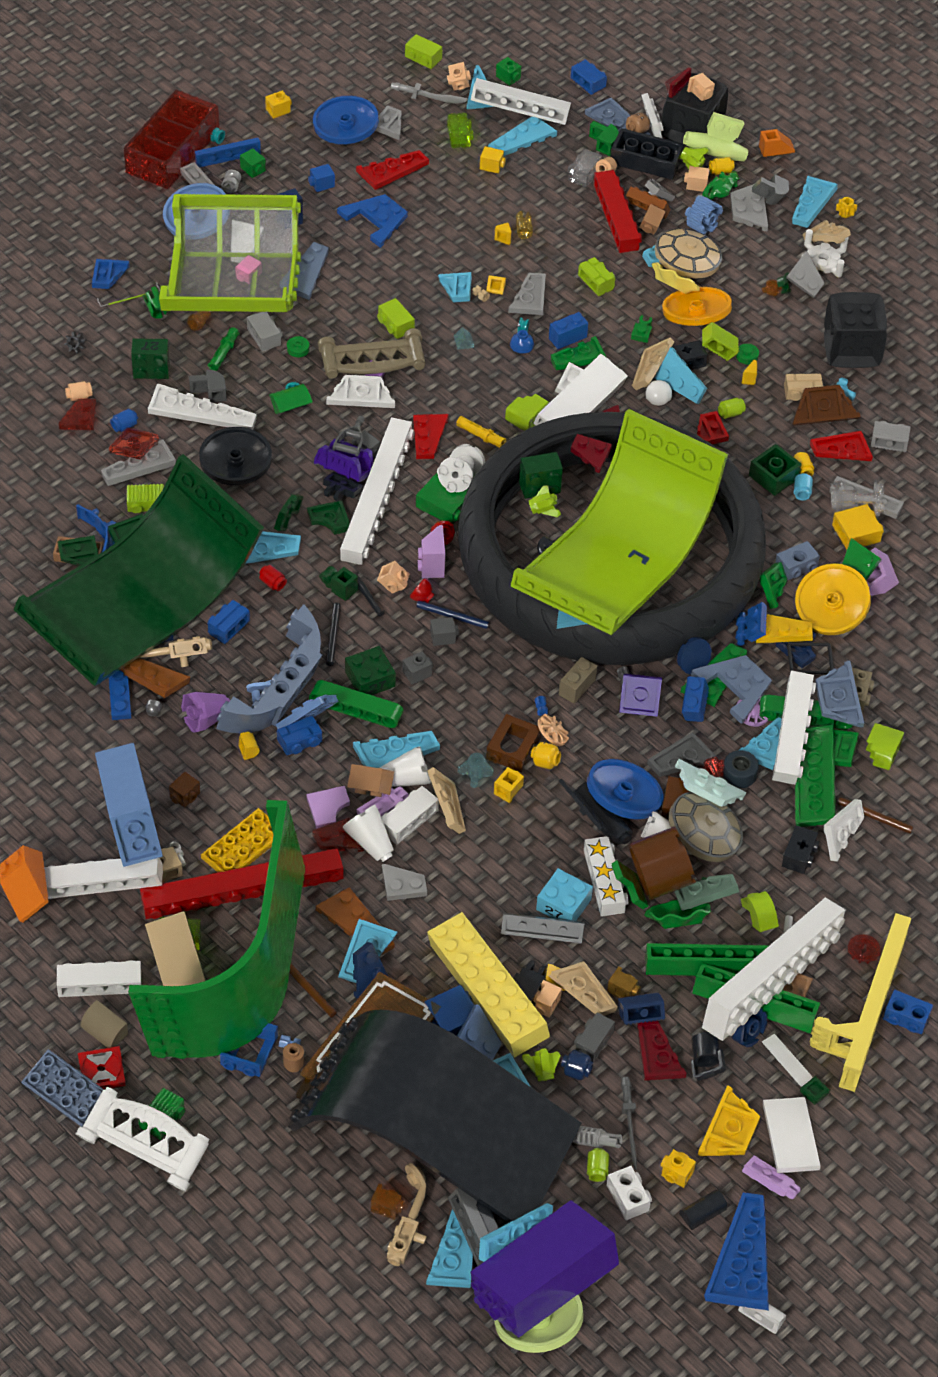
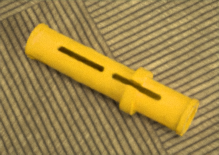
M460 416L456 422V426L480 437L485 443H491L498 448L506 443V438L497 435L492 429H486L463 416Z

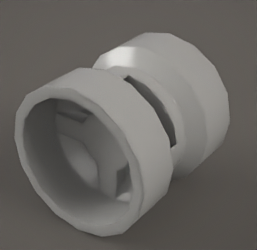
M232 169L226 171L221 184L222 189L227 193H235L241 181V174Z

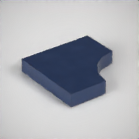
M812 631L814 641V639L816 638V634ZM776 642V647L788 656L787 644L789 642ZM791 646L792 661L799 667L804 668L816 659V654L812 651L811 646Z

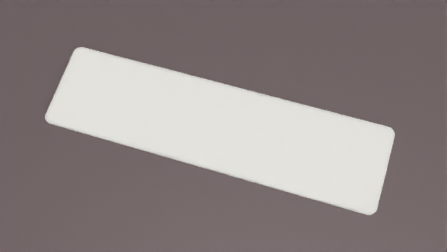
M775 1034L762 1041L801 1087L813 1078Z

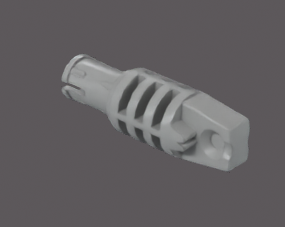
M580 1126L573 1143L596 1148L603 1146L620 1148L623 1139L620 1134L606 1133L600 1128Z

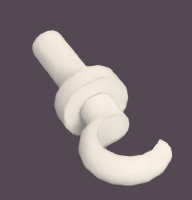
M171 842L170 847H177L174 850L182 866H185L186 863L183 858L184 853L181 850V845L177 842Z

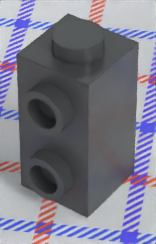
M597 1012L593 1019L589 1018L586 1022L584 1032L577 1035L574 1041L576 1045L575 1050L590 1055L591 1061L594 1062L614 1033L615 1021Z

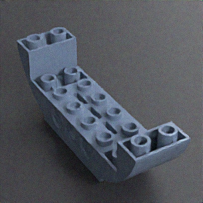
M304 604L299 610H294L290 617L291 620L286 627L289 629L286 637L300 645L299 648H294L289 661L286 660L283 663L280 673H276L273 676L269 688H264L259 701L255 700L251 707L234 696L230 702L225 701L220 709L221 713L216 719L219 721L216 729L241 734L243 732L252 733L263 730L271 725L276 726L312 678L322 657V654H320L321 640L317 622Z

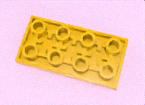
M258 808L201 854V859L217 872L248 867L272 847L274 835L268 815Z

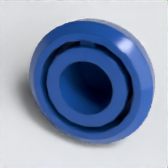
M520 330L511 338L510 347L517 353H528L534 348V340L526 330Z

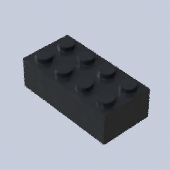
M621 128L612 146L611 157L615 159L617 166L673 180L682 161L680 156L684 150V144Z

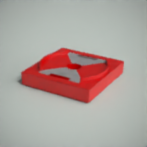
M120 1046L78 1053L80 1072L101 1088L126 1086ZM104 1066L105 1070L99 1071L98 1067Z

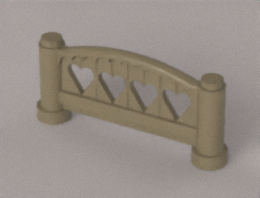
M416 328L409 329L404 334L405 339L339 346L335 345L333 338L323 337L318 341V349L322 353L325 374L328 378L333 379L337 377L338 373L378 374L413 366L416 370H422L426 363L421 344V331ZM397 351H400L407 357L406 359H393ZM380 353H383L389 360L376 361V358ZM362 355H366L372 360V362L365 361L364 363H359L358 361ZM345 356H348L355 362L354 364H341Z

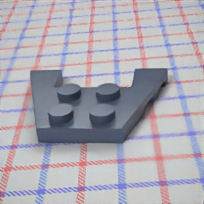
M746 655L692 670L691 673L693 677L705 678L707 683L718 677L742 700L730 709V714L741 724L744 723L746 717L751 713L755 704L766 692L772 681Z

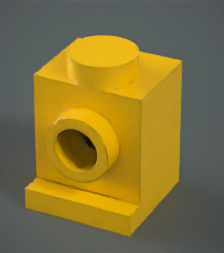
M507 767L494 782V794L511 803L512 798L523 787L524 776L518 771Z

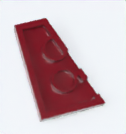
M658 1021L637 1023L644 1081L686 1078L687 1073L681 1067L676 1053L670 1047L669 1040Z

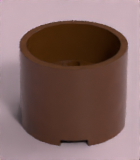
M675 827L628 844L635 869L649 900L696 883L695 879L691 877L694 871L685 846L678 839L679 833Z

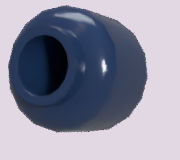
M572 1050L569 1055L565 1054L561 1062V1066L564 1067V1074L577 1080H583L585 1077L588 1078L594 1064L591 1061L590 1055L577 1050Z

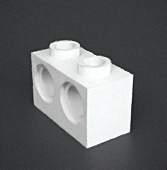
M632 1166L608 1175L607 1187L625 1220L649 1211L650 1202H652L651 1195L647 1189L644 1190L641 1177L638 1172H634ZM622 1182H628L629 1185H624ZM635 1199V1200H638L639 1202H638V1203H634V1202H632L631 1200Z

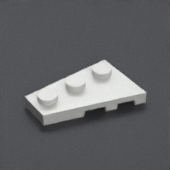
M854 799L824 825V833L831 861L839 860L840 850L847 847L848 837L850 834H855L864 819L861 800Z

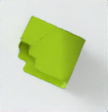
M534 394L532 397H517L506 408L505 420L525 431L536 426L534 421L538 412L540 413L549 402L537 394Z
M878 723L874 724L867 739L868 745L866 747V751L871 753L869 757L874 760L873 766L890 770L901 746L904 732Z

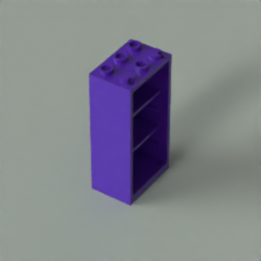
M570 1200L470 1272L471 1286L475 1294L474 1301L479 1305L480 1309H485L493 1320H498L507 1331L509 1330L519 1338L619 1265L615 1233Z

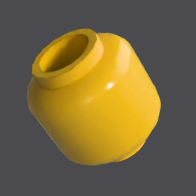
M540 742L536 747L532 748L531 758H533L535 766L553 769L560 762L561 752L554 744Z

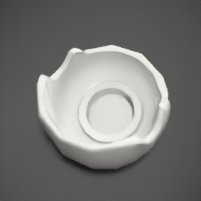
M652 381L646 388V399L653 405H665L672 398V389L665 381Z

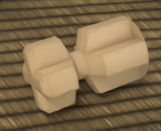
M479 285L473 287L472 294L478 295V298L483 302L489 299L490 294L484 289L481 291L482 288Z

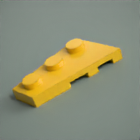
M767 614L766 635L757 639L756 643L813 641L812 622Z

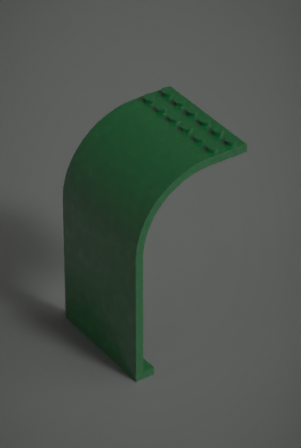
M182 454L178 457L156 501L128 533L102 553L31 596L26 597L23 594L18 597L13 610L92 685L96 686L184 629L207 610L241 571L264 527L188 457Z

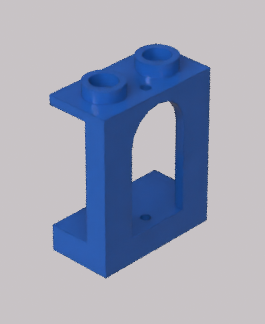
M268 1023L263 1028V1032L257 1036L265 1041L255 1062L236 1057L238 1048L228 1053L221 1052V1065L230 1071L235 1069L242 1071L250 1077L254 1075L260 1077L277 1040L278 1026Z

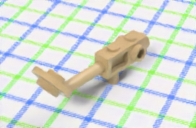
M200 636L184 640V638L177 639V641L170 642L169 647L152 649L141 657L170 654L171 658L180 657L181 667L189 666L187 656L208 653L209 650H212L211 639Z
M412 1163L407 1164L405 1170L409 1183L418 1190L408 1217L402 1216L399 1226L397 1225L395 1228L393 1241H390L388 1245L387 1259L394 1266L404 1264L413 1241L424 1244L427 1236L417 1233L419 1222L416 1221L425 1198L426 1178L422 1170L417 1166L415 1167Z

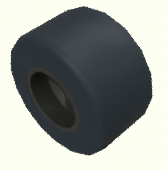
M736 750L729 753L725 757L722 774L724 780L737 788L751 786L757 778L758 760L753 754L744 750Z

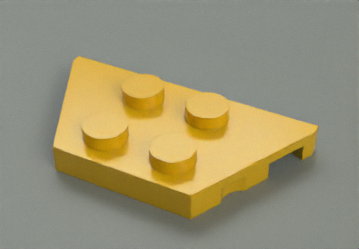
M728 1085L699 1148V1156L745 1155L759 1123L760 1116L753 1109L749 1108L742 1098L739 1099Z

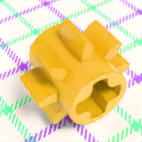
M844 197L839 199V203L836 204V211H839L841 217L849 218L854 216V213L857 211V204H854L852 198Z

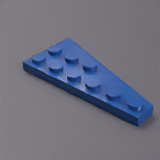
M742 1193L704 1295L706 1301L769 1311L766 1216L763 1195Z

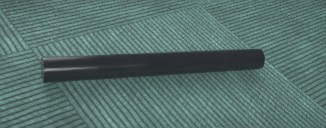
M339 603L333 604L326 659L327 666H333L341 607Z

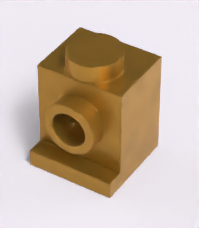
M618 966L608 981L607 992L618 998L637 996L641 990L638 980L630 974L623 973L620 966Z

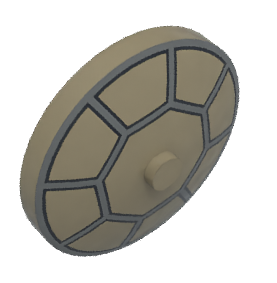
M687 792L679 796L670 808V827L677 829L679 833L678 839L681 840L685 849L694 856L710 862H722L730 859L739 850L743 840L742 828L738 818L727 805L721 807L693 792Z

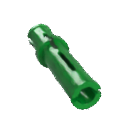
M231 327L227 335L221 339L219 348L208 363L210 370L218 371L227 353L234 347V342L240 334L238 329Z

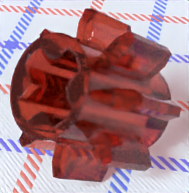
M717 756L703 761L704 767L702 769L708 771L710 775L716 778L724 775V760H718Z

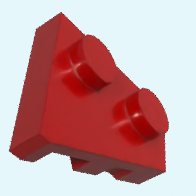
M717 411L700 414L698 436L711 444L729 441V435Z

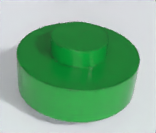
M301 336L290 338L287 341L288 354L297 358L306 356L309 353V341Z
M742 344L738 347L739 352L736 354V358L740 363L750 365L753 360L758 361L759 349L755 345Z

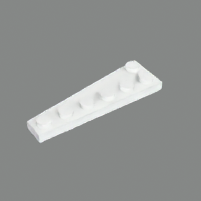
M157 384L148 407V414L222 427H245L253 430L257 419L255 413L230 407L223 403L215 404L206 398L202 400L194 397V394L179 393L178 389Z

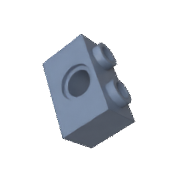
M806 541L778 553L775 563L782 562L787 580H790L817 568L820 555Z

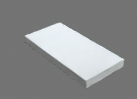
M805 1097L763 1100V1109L777 1173L820 1170V1161Z

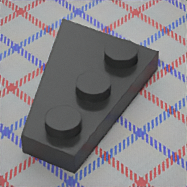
M692 732L649 758L647 765L661 777L681 771V769L675 767L678 759L694 767H699L717 762V756Z

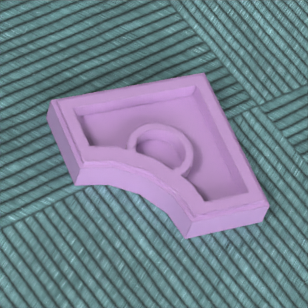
M345 786L306 794L317 829L336 825L338 812L350 805Z

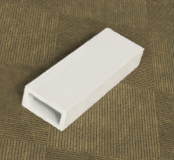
M600 354L538 413L534 424L538 425L568 415L596 412L624 384L628 375L608 358Z

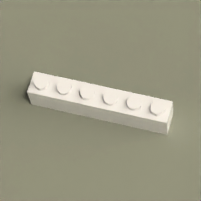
M476 78L471 95V101L564 125L566 124L571 102Z
M796 671L790 672L772 780L795 785L797 778L802 777L803 767L800 766V762L804 761L806 750L803 749V744H806L808 739V733L805 730L806 727L809 728L811 716H808V710L811 711L813 706V699H810L811 694H814L816 683H813L814 675Z
M160 858L123 867L121 859L44 867L48 899L162 886L163 864Z

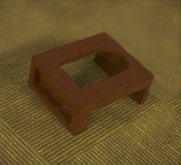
M506 714L487 746L486 759L522 773L526 757L534 743L538 744L541 739L539 727ZM506 733L524 739L519 749L513 753L505 752L500 747Z

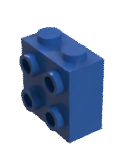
M461 985L424 1002L428 1007L427 1010L431 1012L427 1017L428 1020L456 1036L474 1007L468 991H464Z

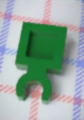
M643 315L639 317V323L634 325L631 340L648 343L652 332V317L648 321L643 320Z

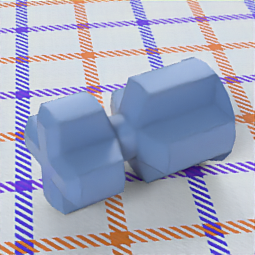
M281 1035L279 1047L284 1048L290 1043L300 1045L301 1040L295 1038L291 1041L290 1036Z

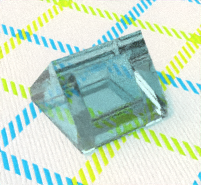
M462 327L454 335L457 350L473 348L474 343L471 333Z

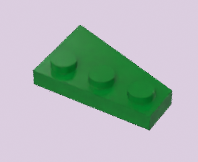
M594 336L591 338V341L586 343L582 341L575 348H565L551 354V362L555 370H564L569 362L581 367L591 364L600 354L605 357L606 355L597 337Z

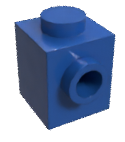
M329 164L310 169L309 184L314 187L316 192L335 187V174Z

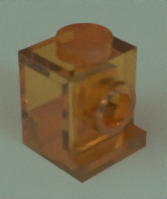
M378 1183L371 1200V1212L395 1220L397 1214L402 1213L405 1201L401 1200V1195L396 1191L383 1189V1184Z

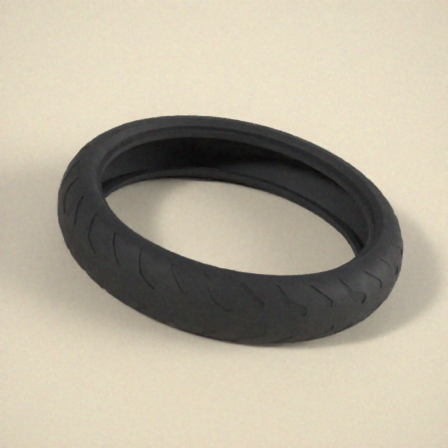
M621 412L581 413L552 419L531 427L507 441L482 465L470 483L463 501L458 525V541L465 573L477 596L496 619L510 631L536 647L577 661L583 657L593 664L633 665L656 662L677 656L680 647L689 642L687 640L690 638L699 637L706 641L710 640L725 629L741 613L751 599L760 579L766 554L765 524L758 500L755 498L752 488L740 470L727 458L718 492L711 509L723 527L727 538L729 554L718 573L704 587L686 599L656 610L634 613L610 635L589 624L557 629L558 609L511 587L514 569L500 549L494 528L504 507L521 490L519 484L521 458L557 452L562 468L584 463L582 459L571 452V446L577 434L612 444L611 451L605 461L612 462L625 413ZM648 417L667 427H670L678 432H681L689 437H692L702 443H705L713 448H716L711 443L707 442L706 440H703L700 436L682 427L680 428L679 426L674 425L672 423Z

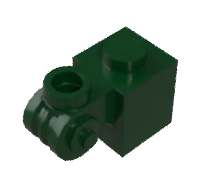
M329 566L319 575L325 586L331 588V592L344 601H347L358 591V576L345 567L337 572L334 567Z

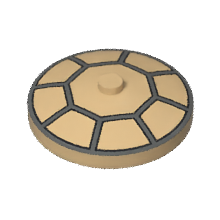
M684 228L671 229L663 232L656 241V258L660 260L659 262L668 270H674L679 276L696 279L705 278L713 275L720 267L722 261L720 248L711 238L700 232Z

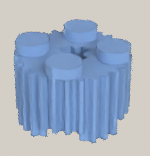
M698 195L692 207L686 209L687 226L702 234H706L708 231L713 232L718 225V216L723 212L722 206L707 197Z

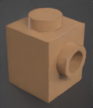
M650 204L639 228L643 229L646 233L655 234L666 211Z

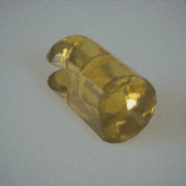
M519 211L516 214L517 235L521 239H528L533 235L532 218L529 212H527L525 218H523V211Z

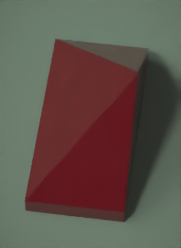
M688 67L665 81L670 98L674 97L689 83L692 68Z

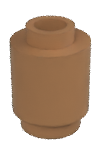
M290 1043L283 1049V1065L288 1071L298 1072L304 1066V1049L297 1043Z

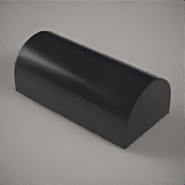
M716 1189L681 1209L679 1215L689 1228L693 1230L726 1211L727 1202L723 1194Z

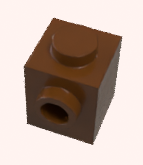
M187 772L182 773L169 785L170 799L175 804H180L185 808L189 803H193L200 794V782Z

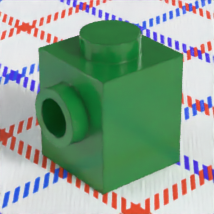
M506 57L496 64V77L510 86L521 79V65Z
M252 148L240 155V168L251 178L266 171V160L255 149Z

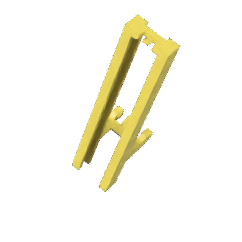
M897 913L894 916L859 1022L835 1025L828 1018L817 1017L814 1020L815 1026L812 1029L810 1046L846 1059L839 1083L841 1088L853 1092L856 1090L911 922L910 917ZM839 1036L853 1040L852 1042L838 1043Z

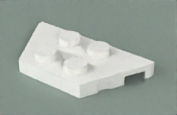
M345 375L341 383L337 384L334 388L333 394L327 397V405L395 408V400L390 397L389 390L384 386V381L381 377Z

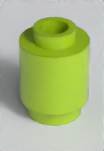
M742 398L721 401L718 406V413L724 419L741 415L742 412H745V403Z
M594 1148L588 1152L587 1174L591 1181H605L609 1171V1154L602 1148Z

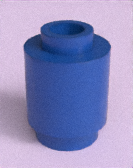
M128 408L114 415L110 419V423L115 432H122L135 426L138 416L134 410Z

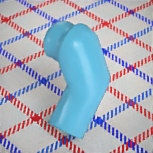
M841 377L836 385H840L844 390V394L853 401L856 393L848 389V380Z

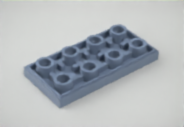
M49 1049L21 1082L25 1087L80 1127H83L104 1090Z

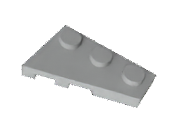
M528 273L519 293L516 294L513 303L510 304L508 313L543 315L546 274Z

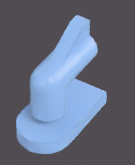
M271 680L247 685V692L252 693L253 703L255 700L259 701L261 698L260 692L265 687L269 688Z

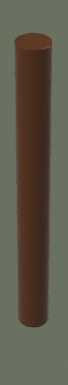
M840 797L837 804L846 807L852 801ZM862 806L865 816L911 834L913 826Z
M291 963L289 973L331 1018L334 1017L337 1013L336 1010Z

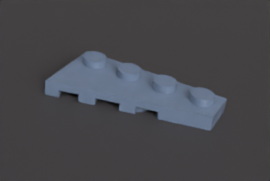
M313 242L302 255L301 262H298L300 274L296 275V278H298V288H295V291H297L298 296L310 300L311 293L316 286V280L319 278L320 270L329 253V247ZM290 271L280 282V289L287 287L288 291Z

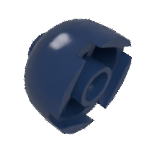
M760 1008L756 1015L752 1014L744 1025H740L731 1038L745 1047H752L760 1040L755 1038L759 1033L763 1034L766 1029L767 1014Z

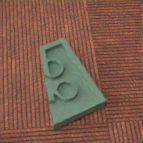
M733 874L709 876L706 880L696 881L695 884L676 890L674 893L681 910L684 911L738 893L739 888Z

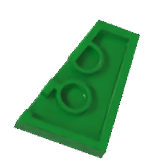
M851 538L842 564L854 568L867 580L882 559Z

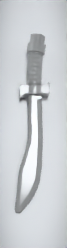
M398 82L391 83V89L413 93L411 96L413 99H416L417 95L453 104L468 101V98L434 94L420 90L421 84L416 83L415 87Z

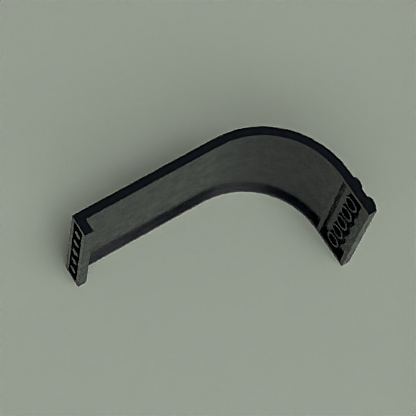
M371 1010L362 1013L356 1018L352 1017L348 1023L344 1022L338 1031L340 1033L338 1039H335L329 1046V1055L325 1056L319 1064L320 1071L318 1074H314L309 1082L311 1085L309 1090L305 1091L300 1097L299 1102L301 1104L299 1108H296L289 1117L291 1122L288 1128L295 1132L311 1122L330 1120L367 1130L404 1150L509 1223L540 1207L582 1122L456 1035L427 1020L398 1011Z

